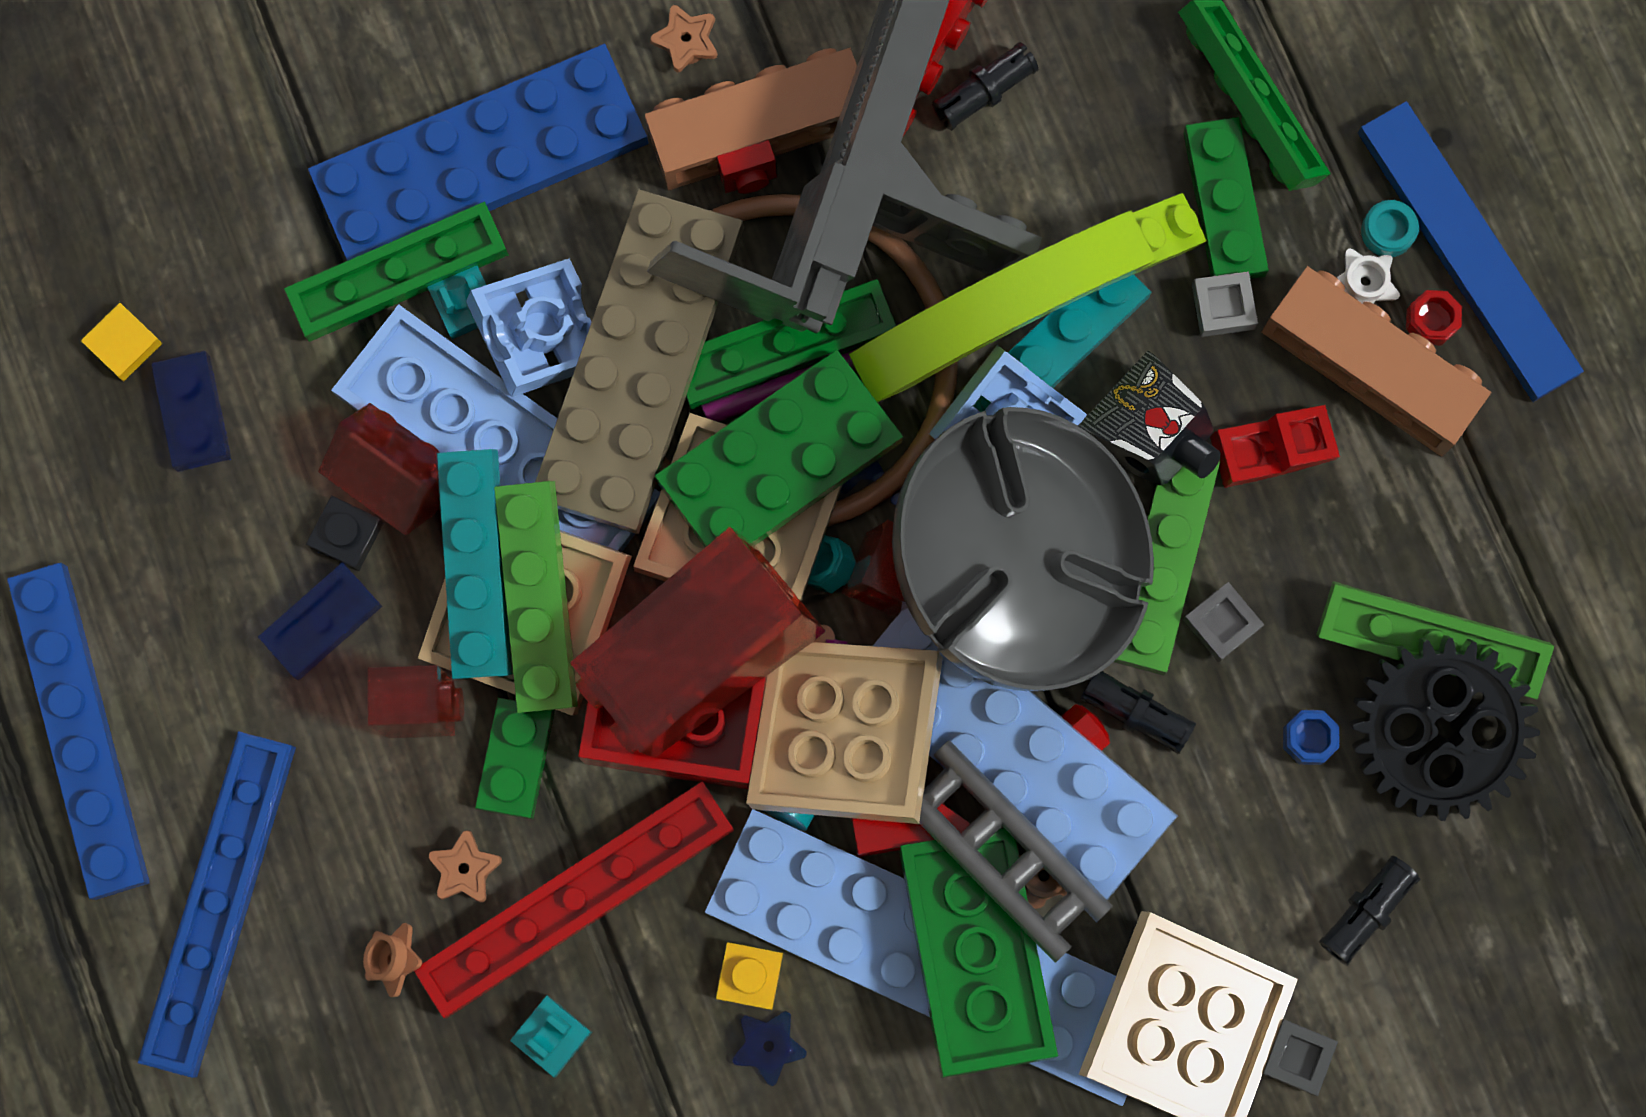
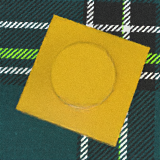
M727 942L716 999L773 1010L783 953Z

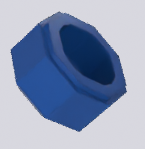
M1301 710L1283 727V749L1298 764L1321 765L1339 749V725L1325 711Z

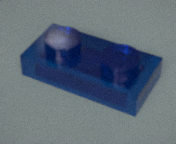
M202 351L151 363L172 467L179 472L230 460L231 454L211 358L207 352Z
M342 562L260 634L258 638L288 672L299 681L375 614L382 605Z

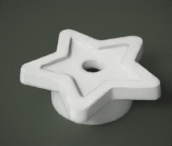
M1353 249L1346 250L1345 272L1337 277L1345 286L1346 293L1361 303L1371 302L1373 304L1375 301H1395L1400 297V293L1390 281L1392 256H1362ZM1367 277L1370 280V285H1362L1361 278Z

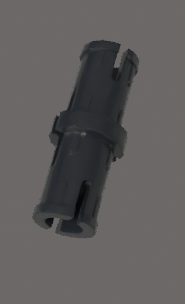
M1018 42L1012 49L986 67L976 66L969 71V78L941 98L935 99L932 102V106L940 121L945 117L947 118L944 126L951 131L954 130L958 124L984 106L994 107L1000 103L1003 93L1029 75L1038 72L1039 67L1031 51L1025 56L1023 54L1027 51V46L1022 42Z
M1103 671L1091 678L1080 698L1082 701H1086L1123 722L1122 728L1131 733L1137 730L1162 743V745L1177 754H1180L1196 726V722L1173 712L1161 703L1153 700V693L1146 689L1139 692Z
M1392 855L1363 892L1355 891L1348 899L1351 906L1330 931L1319 940L1321 946L1339 962L1348 966L1352 962L1353 957L1378 928L1384 930L1390 924L1391 918L1389 915L1413 886L1418 884L1421 880L1418 877L1419 875L1401 859Z

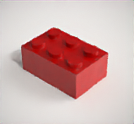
M598 645L578 757L587 765L749 789L768 675L767 671Z

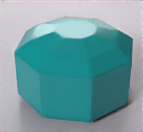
M825 535L808 585L816 590L833 593L847 584L856 564L851 547L838 538Z

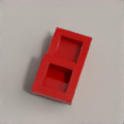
M1325 405L1275 414L1267 421L1220 429L1210 436L1212 446L1221 453L1219 471L1224 488L1299 471L1336 460L1340 457Z

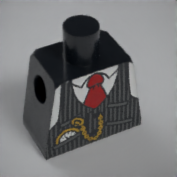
M1147 351L1078 425L1103 444L1123 469L1157 485L1167 484L1182 467L1201 479L1205 478L1216 468L1221 456L1218 449L1206 442L1213 432V426L1204 404L1150 351Z

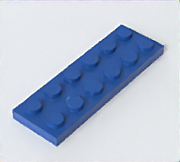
M602 44L308 168L348 261L484 201L489 211L645 146L649 142L607 46Z

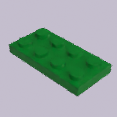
M835 350L656 474L655 480L718 567L723 569L902 443L903 436L839 351Z
M1005 828L995 832L978 849L1001 875L1019 859L1016 840ZM936 840L900 846L899 853L941 1078L1057 1058L1058 1052L1036 943ZM1024 886L1019 893L1027 900Z

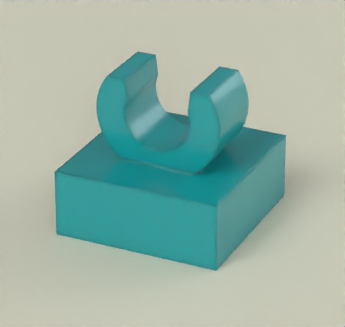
M478 266L428 286V290L452 340L478 328L466 303L471 290L486 285Z
M547 995L510 1041L551 1076L557 1077L591 1035L592 1031Z

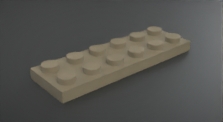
M638 189L535 481H555L559 510L639 534L657 483L655 475L661 471L719 302L647 272L650 261L672 241L681 242L732 263L744 230L743 220Z

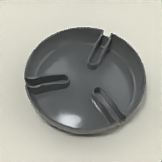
M1006 407L998 410L994 415L988 416L986 411L977 413L961 420L938 436L917 458L901 488L895 509L892 534L893 561L897 581L908 610L924 635H928L943 656L961 670L988 684L1005 689L1019 691L1060 689L1081 683L1103 671L1123 653L1134 638L1148 607V602L1139 600L1141 587L1152 585L1154 555L1148 519L1133 483L1116 458L1103 444L1076 424L1060 416L1030 408Z

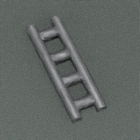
M949 740L934 754V757L945 769L924 789L919 824L1056 963L1072 947L1060 933L1083 910L1097 922L1113 905ZM961 785L986 809L962 833L937 809ZM1002 826L1026 850L1003 875L978 851ZM1042 868L1067 892L1044 917L1019 893Z

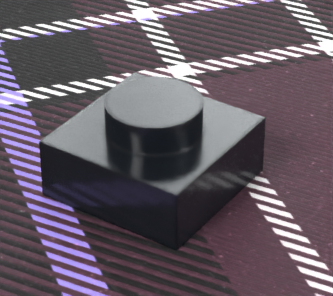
M331 495L306 545L325 556L360 571L384 522L381 518Z

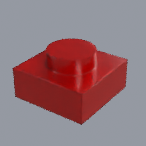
M769 140L717 156L719 175L725 193L738 190L741 194L752 193L767 186L770 179L777 178L776 160Z

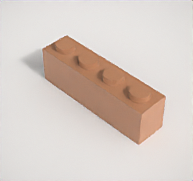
M851 47L838 52L833 48L823 49L810 55L806 62L788 68L784 65H774L760 71L754 79L736 85L731 81L721 82L708 88L704 93L705 95L686 101L682 98L668 99L656 105L652 112L644 114L648 133L668 191L718 175L717 156L769 140L773 154L777 156L832 138L857 68Z
M1307 266L1274 311L1261 333L1441 457L1444 456L1456 444L1492 392L1482 386L1481 378L1474 371L1459 364L1453 366L1435 354L1436 348L1427 339L1415 333L1406 334L1390 323V316L1382 308L1371 302L1361 303L1346 293L1345 286L1338 278L1326 271L1320 270L1316 272Z

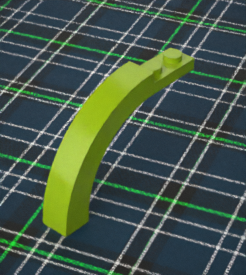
M1181 193L1136 212L1130 210L1028 256L911 317L853 351L849 356L864 386L874 399L879 402L915 386L973 352L1059 308L1117 281L1193 250L1205 243L1207 239L1198 223L1195 212L1190 208L1184 194Z

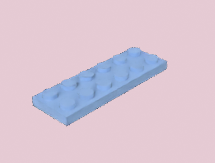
M399 304L331 390L335 396L437 470V453L497 449L500 486L534 483L536 481L557 422L555 416L524 394L511 397L502 378ZM655 488L643 523L655 509L660 492ZM558 509L560 530L620 552L625 549L635 533Z
M907 605L873 645L877 647L938 651L937 646L928 635H924ZM941 654L943 660L929 756L945 769L934 757V754L950 740L1108 900L1178 815L1031 691L1005 689L988 684L961 670Z

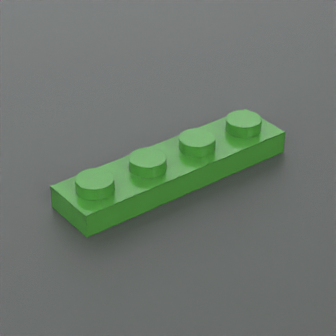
M1220 461L1212 473L1201 479L1182 467L1167 484L1155 485L1147 516L1154 555L1152 585L1141 587L1139 600L1148 602V607L1134 638L1123 653L1114 661L1115 663L1160 675L1167 673Z
M555 481L494 487L517 713L578 706Z
M1334 581L1332 582L1317 631L1319 638L1400 660L1397 647L1400 645L1406 648L1413 656L1418 655L1419 638H1426L1433 646L1434 651H1439L1443 635H1448L1453 638L1456 652L1460 651L1467 639H1471L1477 643V659L1483 652L1491 648L1499 653L1494 669L1508 662L1514 665L1517 670L1508 683L1524 681L1531 688L1524 696L1538 699L1554 649V645L1550 642Z

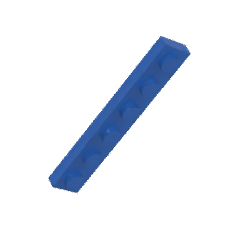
M60 562L7 578L89 899L98 900L149 884L147 869L68 566Z

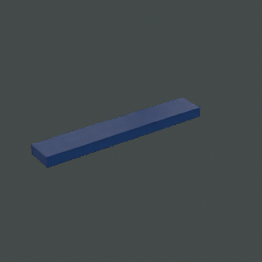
M1408 102L1400 104L1363 125L1358 131V135L1401 201L1415 212L1419 222V229L1532 402L1537 401L1583 373L1584 370Z
M238 731L139 1056V1064L191 1078H197L296 750V747Z

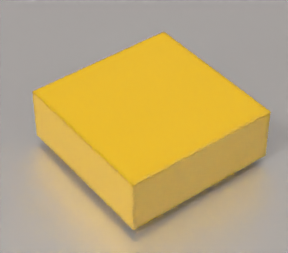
M121 303L81 340L123 382L163 344Z

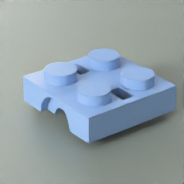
M570 258L473 289L468 295L466 303L511 397L572 377L591 325V320L587 317L581 299L582 283ZM525 291L528 300L521 307L516 293ZM554 351L559 364L550 367L544 354Z
M997 345L929 434L936 439L944 431L961 420L980 413L973 405L981 395L991 402L985 410L987 416L994 415L998 410L1006 407L1030 408L1060 416L1078 426L1087 414Z

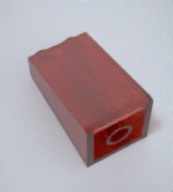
M729 527L572 660L570 664L581 677L575 684L585 699L596 709L603 705L616 721L610 726V730L621 745L631 754L638 750L640 753L656 758L818 639L826 631L757 546Z

